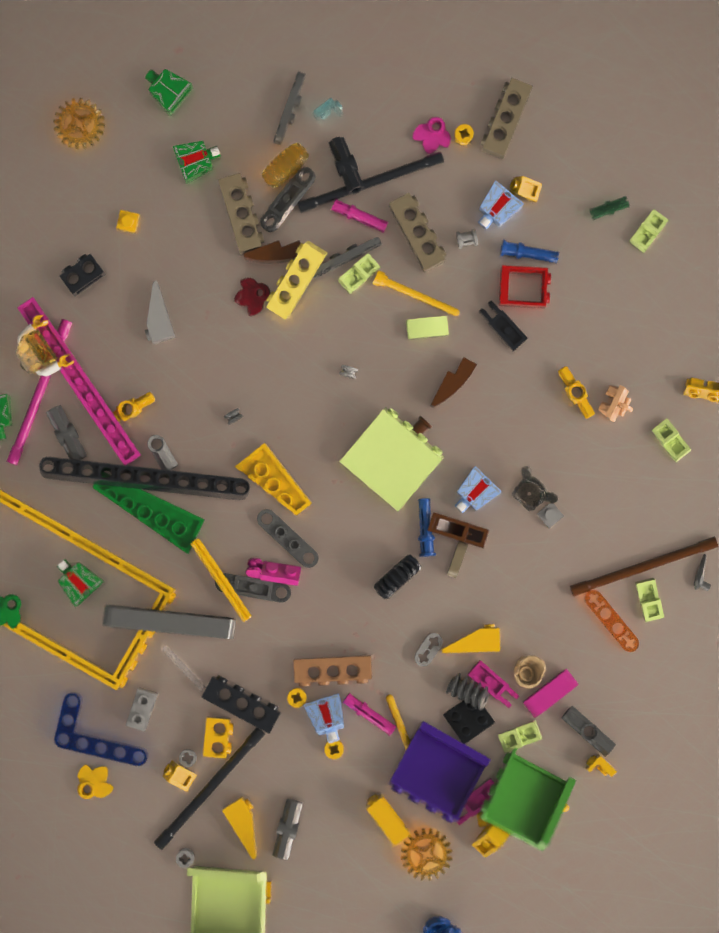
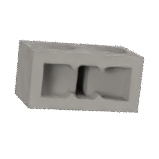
M141 687L137 689L126 726L141 731L147 729L158 693Z

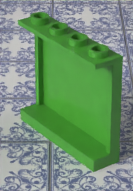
M514 748L511 753H506L502 761L505 765L503 769L500 768L495 776L498 780L496 785L492 784L488 792L491 795L489 800H485L481 807V811H483L481 819L544 851L552 839L576 780L569 777L565 781L516 755L517 748Z

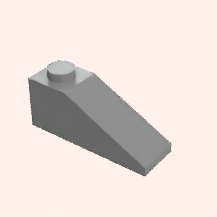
M154 281L152 285L147 318L148 329L145 330L148 341L152 340L153 344L176 338L157 281Z

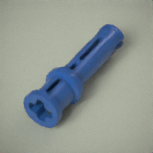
M503 239L500 256L509 255L516 257V259L525 257L557 264L558 258L556 257L559 256V252L524 246L522 242L517 244Z
M430 498L418 499L420 519L418 541H420L421 550L419 557L436 556L433 545L435 537L432 535V532L428 531L431 521Z

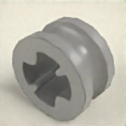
M346 365L341 366L343 370L339 373L340 375L356 379L355 373L358 372V369Z
M191 749L183 750L179 756L180 764L185 767L194 765L197 760L196 753ZM185 753L193 756V760H190L191 763H187L186 760L183 761Z

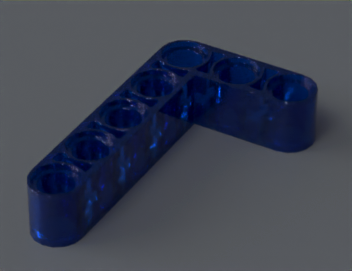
M72 692L65 696L54 737V742L59 748L134 766H141L148 760V751L143 747L76 732L83 698L77 692ZM70 696H75L78 699L76 706L69 704ZM66 715L73 717L72 725H67L64 722ZM61 734H66L69 737L67 744L60 742L59 737ZM80 738L87 740L88 745L86 748H81L78 745ZM104 743L107 747L106 752H99L97 744ZM117 747L124 748V757L116 755ZM135 752H142L144 760L141 762L136 761L134 757Z

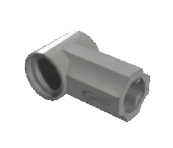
M159 435L151 436L147 445L162 470H172L178 466L165 440ZM155 439H160L162 442V446L159 449H153L152 442Z

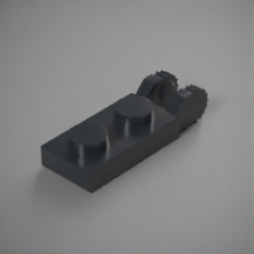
M490 300L488 305L497 315L492 319L483 308L479 312L488 321L490 327L514 352L528 338L508 315Z

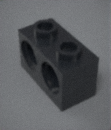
M87 254L82 255L77 259L78 263L74 266L69 265L61 271L62 274L59 275L74 296H77L106 275L91 254L88 256ZM87 264L94 265V270L90 273H86L84 270ZM72 275H78V281L75 284L69 283V278Z

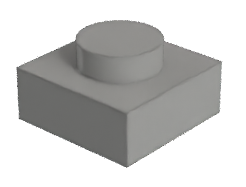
M552 501L537 513L548 528H551L564 517Z

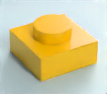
M120 210L116 229L136 233L140 215Z

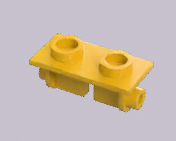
M693 377L686 379L685 386L687 387L683 395L691 398L708 399L711 402L719 401L718 382L707 381V386H703L704 380Z

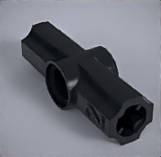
M344 137L333 138L328 144L335 159L334 163L340 177L342 176L348 193L357 194L364 189V185L358 173L356 160L353 154H350Z

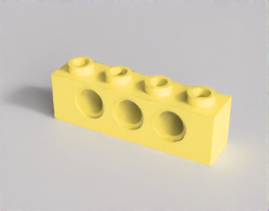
M309 240L299 245L295 252L298 254L295 260L291 259L286 267L288 272L285 276L282 275L276 283L279 286L276 292L272 291L267 298L269 303L266 308L285 320L291 315L327 255L326 251ZM302 258L308 260V262H309V267H308V268H305V267L302 266V264H301V259H302ZM292 275L299 277L298 284L291 280ZM282 291L289 293L290 298L288 300L282 297Z

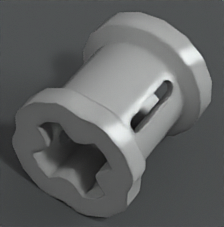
M476 229L465 233L456 232L459 249L473 244L478 246Z
M189 848L181 849L176 856L177 864L182 868L189 867L194 861V852ZM184 853L187 854V857H190L187 862L180 858Z

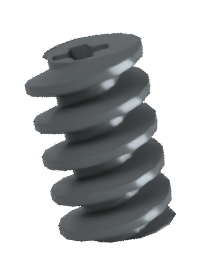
M458 673L450 681L446 694L451 692L452 697L458 696L460 701L465 699L466 704L471 703L472 707L478 706V709L482 710L489 698L488 687L486 686L481 690V683L475 687V680L467 683L468 677L465 676L461 680V673Z

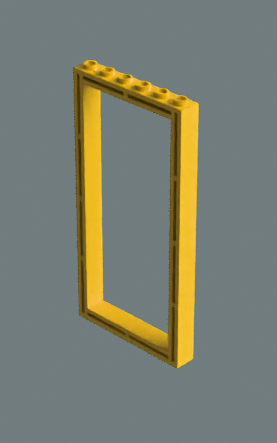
M0 489V502L159 592L160 594L151 609L164 610L168 603L172 604L177 595L174 593L175 588ZM21 621L14 629L7 623L3 625L115 690H118L120 687L124 688L129 679L126 675L129 670L133 672L138 663L136 661L138 654H143L148 646L145 643L148 637L152 638L156 632L139 630L116 671L112 674Z

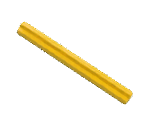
M199 538L194 540L191 546L243 622L251 618L250 612Z

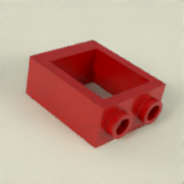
M502 265L499 306L545 308L546 304L550 303V292H547V285L551 284V273H548V268ZM509 273L541 275L540 302L508 300Z

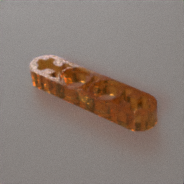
M596 590L587 592L584 597L585 603L625 651H636L639 647L638 638L607 600ZM590 594L598 595L596 600L599 604H601L602 601L605 603L604 605L600 606L597 609V611L594 609L595 607H597V605L594 602H589ZM603 608H608L611 611L608 619H603L600 616ZM615 623H620L623 626V631L620 634L613 632L612 627ZM627 631L629 634L626 637L629 640L634 639L633 648L625 646L627 642L624 638L621 641L619 640V637H622Z

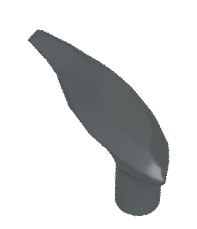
M706 554L703 555L695 576V590L700 587L709 591L711 584L703 581L705 577Z

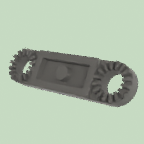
M298 71L296 75V81H294L279 122L280 125L276 132L277 135H275L273 141L275 144H282L288 125L293 124L295 118L293 111L295 106L299 107L302 98L299 94L305 79V73Z
M303 167L300 170L298 169L295 176L290 179L268 207L267 212L262 215L260 223L265 231H276L314 183L316 176L311 168ZM305 173H309L308 180L302 181L301 177ZM274 218L273 225L267 226L266 222L268 219Z
M379 237L373 238L359 246L354 244L346 249L347 252L341 255L338 252L330 256L329 261L320 265L314 278L322 276V273L326 274L328 271H332L364 255L366 252L373 250V247H379L382 244Z
M265 509L258 514V524L299 563L307 568L314 567L317 564V552L272 510ZM266 513L270 514L273 518L272 522L268 525L264 524L261 520L262 516ZM308 552L312 553L315 557L311 564H307L303 560L304 555Z
M223 573L230 580V584L237 595L275 602H286L291 596V589L286 584ZM215 581V586H216V588H217L220 592H222V590L220 589V587L218 586V584H217L216 581ZM280 587L285 588L287 591L286 597L282 599L276 596V590Z

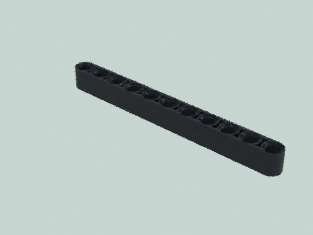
M45 457L39 463L41 475L44 478L232 500L246 499L250 490L248 481L241 478L55 457ZM50 464L53 466V469L45 471L43 467ZM65 467L73 469L71 473H64L62 470ZM90 469L92 473L86 476L82 474V471ZM109 471L112 475L104 478L101 476V473ZM123 473H128L131 477L128 480H123L120 476ZM146 475L150 478V480L148 482H142L140 480V477ZM165 477L169 482L161 484L159 479ZM186 480L189 484L187 486H180L178 482ZM199 482H205L208 486L204 489H201L198 487L197 484ZM224 484L227 489L220 491L216 486ZM242 486L246 491L239 493L236 491V487Z

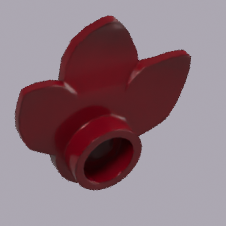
M253 278L242 279L240 284L243 289L236 293L234 302L238 305L247 306L249 316L257 315L263 310L264 302L267 301L270 295V288L264 283H258ZM259 289L263 290L262 296L258 295Z

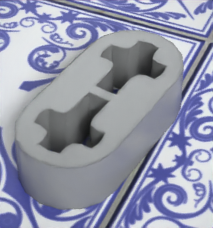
M431 633L425 638L415 653V662L418 665L427 666L431 663L443 644L442 637L439 634ZM435 636L438 637L439 645H434L430 650L428 648L431 644L429 639H434ZM428 650L429 653L426 656L428 661L420 663L418 655L424 654Z

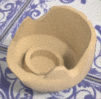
M532 655L521 657L514 667L516 682L521 687L528 689L538 686L546 671L544 661Z

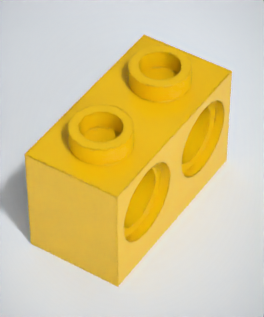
M207 716L203 749L204 757L227 758V754H231L232 743L228 742L229 735H233L234 723H230L231 718ZM215 724H224L225 731L222 733L216 732L214 729ZM220 742L223 745V750L215 752L212 747L213 743Z
M489 824L481 831L472 843V846L486 858L500 849L511 834Z

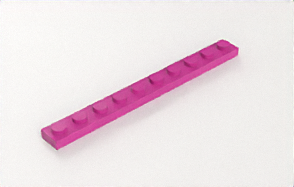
M32 297L17 307L28 325L33 324V318L37 315H44L40 322L48 320L46 326L36 328L35 335L41 344L46 346L47 353L54 362H59L60 357L63 355L71 354L66 357V361L68 363L74 361V363L67 367L62 366L60 372L122 463L127 466L140 457V452L35 298Z

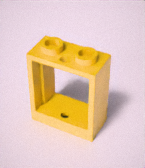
M375 793L367 799V811L394 846L410 835L407 826L382 794L377 795Z

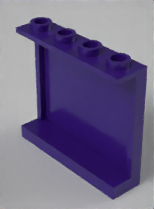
M423 721L415 732L388 785L392 786V791L408 795V799L413 803H422L429 812L434 814L438 812L443 815L442 819L449 823L457 822L483 770L488 766L491 759Z

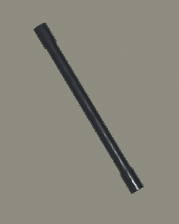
M440 151L423 159L364 179L362 183L364 189L423 168L443 163L444 159ZM346 186L325 194L299 201L297 204L300 212L303 213L350 194Z
M257 727L254 729L241 747L173 823L154 841V844L159 849L163 850L194 812L245 755L265 736L261 729Z

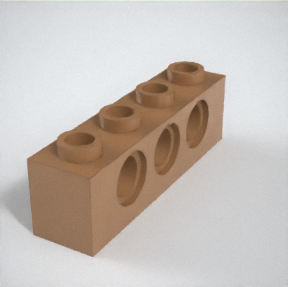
M371 655L293 660L294 682L299 683V686H310V682H318L319 686L330 685L329 681H337L338 685L349 684V680H356L357 684L368 683V680L372 679ZM349 665H355L358 668V672L353 676L349 675L346 671ZM330 666L338 668L339 672L336 676L328 675L327 669ZM310 667L318 668L319 675L317 677L309 676L308 669Z

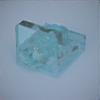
M329 98L313 111V116L317 121L321 118L324 120L331 115V110L333 109L340 118L343 115L341 111L343 107L338 100L334 101L332 98Z

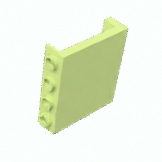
M385 407L340 460V463L399 511L444 456L442 455V450L435 445L432 447L423 434H417L413 431V426L409 422L400 420L398 418L399 414L395 410Z
M204 866L187 868V876H192L191 933H265L266 872Z

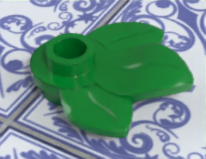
M9 594L5 597L0 596V626L7 623L14 629L21 620L19 613L21 600L18 596L14 594ZM13 600L15 606L9 607L8 601Z

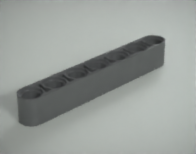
M105 605L102 625L116 628L234 639L236 619Z

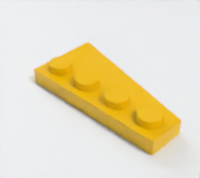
M266 443L262 444L235 466L295 515H298L312 504Z

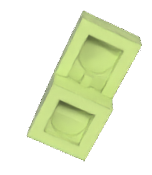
M653 209L629 242L644 253L669 220Z
M367 253L352 268L339 277L338 281L351 294L379 270L380 266Z
M447 316L406 320L408 339L449 335Z
M665 419L652 429L654 435L675 462L691 451V448L681 438L679 432L668 419Z
M650 578L635 582L645 622L664 618L655 579Z
M536 720L498 734L504 753L542 739Z

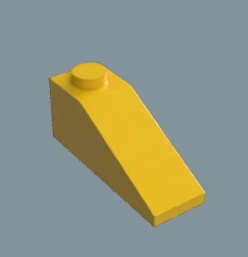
M483 624V628H479L441 648V652L500 651V628H495V624Z
M241 796L224 807L222 811L252 860L257 857L253 812L251 810L253 805L248 798L244 799Z

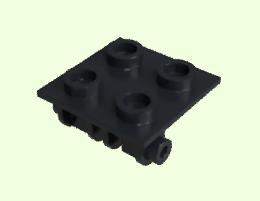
M465 699L443 714L463 744L468 743L495 724V721L485 707L479 710L478 706L472 707L471 703L466 704Z

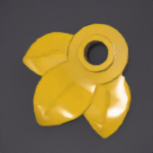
M85 764L78 772L80 783L77 791L79 796L84 799H90L93 796L103 798L109 795L114 787L106 782L108 768L102 766L91 770ZM85 786H90L91 791L89 793L84 791Z

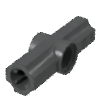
M59 405L47 411V417L55 429L54 433L60 445L64 447L69 459L82 460L87 457L78 439L79 435L73 424L69 422L62 406Z
M571 706L561 717L604 757L614 749L616 744L574 706ZM587 726L593 727V734L591 736L584 735V729Z
M287 798L282 818H280L276 833L277 839L272 856L288 860L293 840H295L297 834L298 820L303 802Z

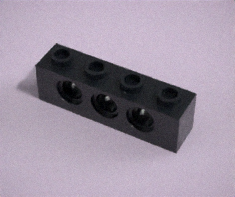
M220 675L211 678L201 698L270 734L281 713L278 711V706L270 702L268 705L261 702L262 698L254 693L251 696L244 693L245 689L237 684L234 687L227 684L228 680ZM222 689L230 691L229 699L221 698L220 691ZM239 698L247 700L248 705L246 708L238 707L237 700ZM256 707L264 709L265 714L263 717H256L254 715Z

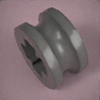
M239 408L224 416L225 419H228L229 425L243 417L242 414H239Z

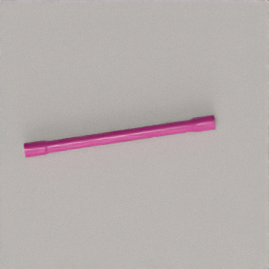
M61 319L57 330L63 341L67 338L72 326V322ZM48 356L45 366L54 362L50 356ZM51 375L40 376L6 462L18 465L25 441Z

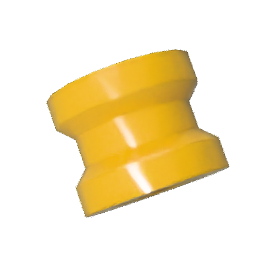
M467 124L459 125L454 134L456 143L462 146L470 144L474 135L472 127Z
M293 688L287 697L288 703L295 708L302 707L307 699L305 691L301 688Z
M340 740L326 743L325 754L328 758L338 759L342 756L344 746Z

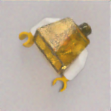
M44 315L35 316L33 324H29L18 335V347L15 353L21 362V368L30 375L36 372L37 375L49 376L60 370L62 366L67 367L74 363V361L70 363L66 361V357L71 354L63 355L60 357L59 362L56 361L58 358L40 331L36 329L48 324V320L40 322Z

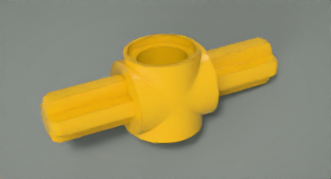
M567 366L561 368L558 374L566 385L564 389L567 397L572 401L573 405H578L586 419L590 418L595 412L587 400L588 394L585 387L579 380H575ZM574 387L581 390V396L578 398L574 397L571 393Z
M148 392L137 399L133 397L122 401L116 406L117 410L112 413L118 422L120 420L127 421L130 418L137 417L142 412V408L155 402V397L151 392ZM130 404L132 412L127 414L126 407Z

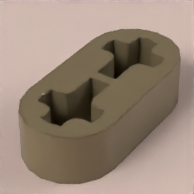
M461 541L458 542L447 576L457 577L468 544Z

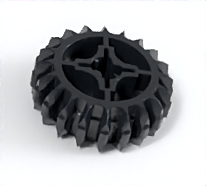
M412 555L404 557L374 585L379 596L383 599H388L421 569L419 561Z

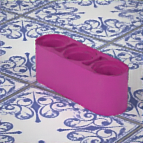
M565 669L525 699L523 704L532 716L536 718L572 691L578 683L568 669Z

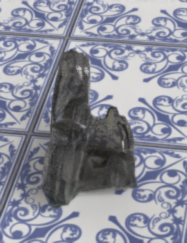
M529 466L521 468L522 480L514 488L512 496L525 509L533 511L544 501L551 504L558 501L556 494L548 492L545 485L538 478L532 476V470Z

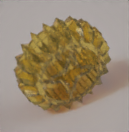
M72 98L71 105L68 101H65L67 106L65 109L59 106L62 113H55V116L59 119L53 120V123L58 125L54 127V131L59 132L57 137L58 139L63 138L61 141L63 144L68 142L69 148H72L75 143L77 150L80 149V144H82L84 149H87L86 143L94 146L92 140L99 141L100 139L97 134H104L99 128H105V124L101 122L105 118L100 115L102 113L101 109L96 110V103L90 106L91 101L89 99L84 103L83 98H79V102L76 103L75 98ZM75 110H86L90 114L78 115ZM70 114L72 121L67 125V128H64L65 120ZM75 117L81 121L84 131L81 127H78ZM94 119V127L92 131L88 133L87 126L89 123H91V120ZM80 132L84 137L75 138L68 134Z
M294 143L266 166L262 177L272 188H277L296 174L298 169L300 170L304 163L307 162L309 154L299 143Z
M422 828L421 835L415 830L416 837L413 838L412 835H409L408 838L411 842H403L408 848H401V852L406 853V855L401 856V860H407L403 863V867L410 866L407 870L408 874L415 871L414 878L421 874V880L424 881L425 875H428L429 881H432V874H435V877L438 879V871L442 874L446 873L443 866L450 868V864L446 860H453L451 856L447 855L453 853V850L446 849L451 844L449 841L443 843L446 839L445 835L438 838L440 831L437 830L435 835H432V828H429L428 834H426L425 828ZM431 839L425 847L415 845L420 840ZM436 842L443 850L442 859L433 853ZM430 849L432 857L427 856L423 861L424 855L421 852H427ZM411 850L420 855L417 866L411 860ZM428 862L438 864L432 869H423Z

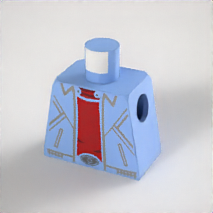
M495 181L479 208L484 215L478 223L485 229L492 222L500 227L518 212L524 203Z
M475 466L457 491L462 498L455 504V507L462 513L469 506L474 510H478L502 491Z
M339 693L304 704V708L318 736L326 734L328 743L340 740L337 730L344 728V720Z

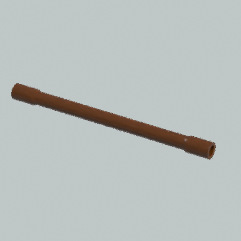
M714 536L668 554L589 581L571 585L570 590L573 597L612 582L697 553L718 548V543Z

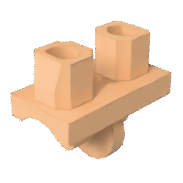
M610 385L606 395L613 398L611 405L602 402L598 410L612 422L615 421L617 415L623 417L626 411L632 412L633 408L629 406L631 399L626 397L629 391L621 385L619 387Z

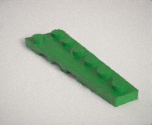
M106 472L101 473V476H103L104 478H108L111 476ZM94 484L92 487L187 554L190 553L191 543L196 540L205 521L204 519L141 489Z

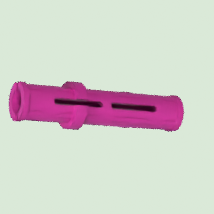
M337 199L335 200L332 211L346 216V219L350 220L351 218L384 233L388 221L359 210L353 204L351 206Z
M350 693L342 702L353 709L356 715H361L388 734V736L395 730L396 725H393L369 708L366 702L362 703Z

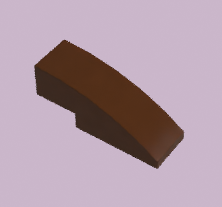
M279 240L243 255L245 260L256 263L290 262L291 259L295 260L298 254L295 252L301 242L298 240L281 247Z
M463 358L455 374L448 371L430 407L434 408L453 396L468 380L477 364Z
M434 512L428 528L430 532L483 549L489 534L488 529Z

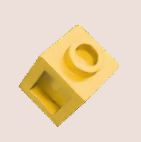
M525 176L514 177L511 181L509 192L514 196L522 197L531 202H537L542 184Z
M599 754L597 756L592 755L586 762L587 766L585 768L589 772L597 764L599 765L597 769L604 776L609 774L613 777L617 772Z
M173 760L170 764L166 765L163 772V778L186 792L196 777L194 772L182 767Z

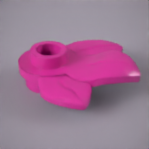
M432 117L426 124H420L415 129L413 140L423 141L425 152L431 154L438 149L439 145L448 148L451 136L445 129L443 119ZM433 124H438V125H439V129H438V130H434V129L432 128V125H433Z

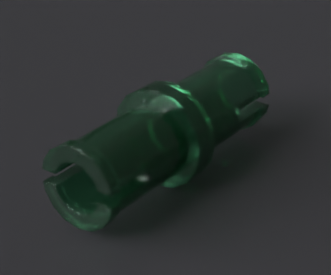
M626 196L611 202L609 200L605 201L603 205L590 208V215L593 220L608 214L609 216L614 215V212L629 208V201Z

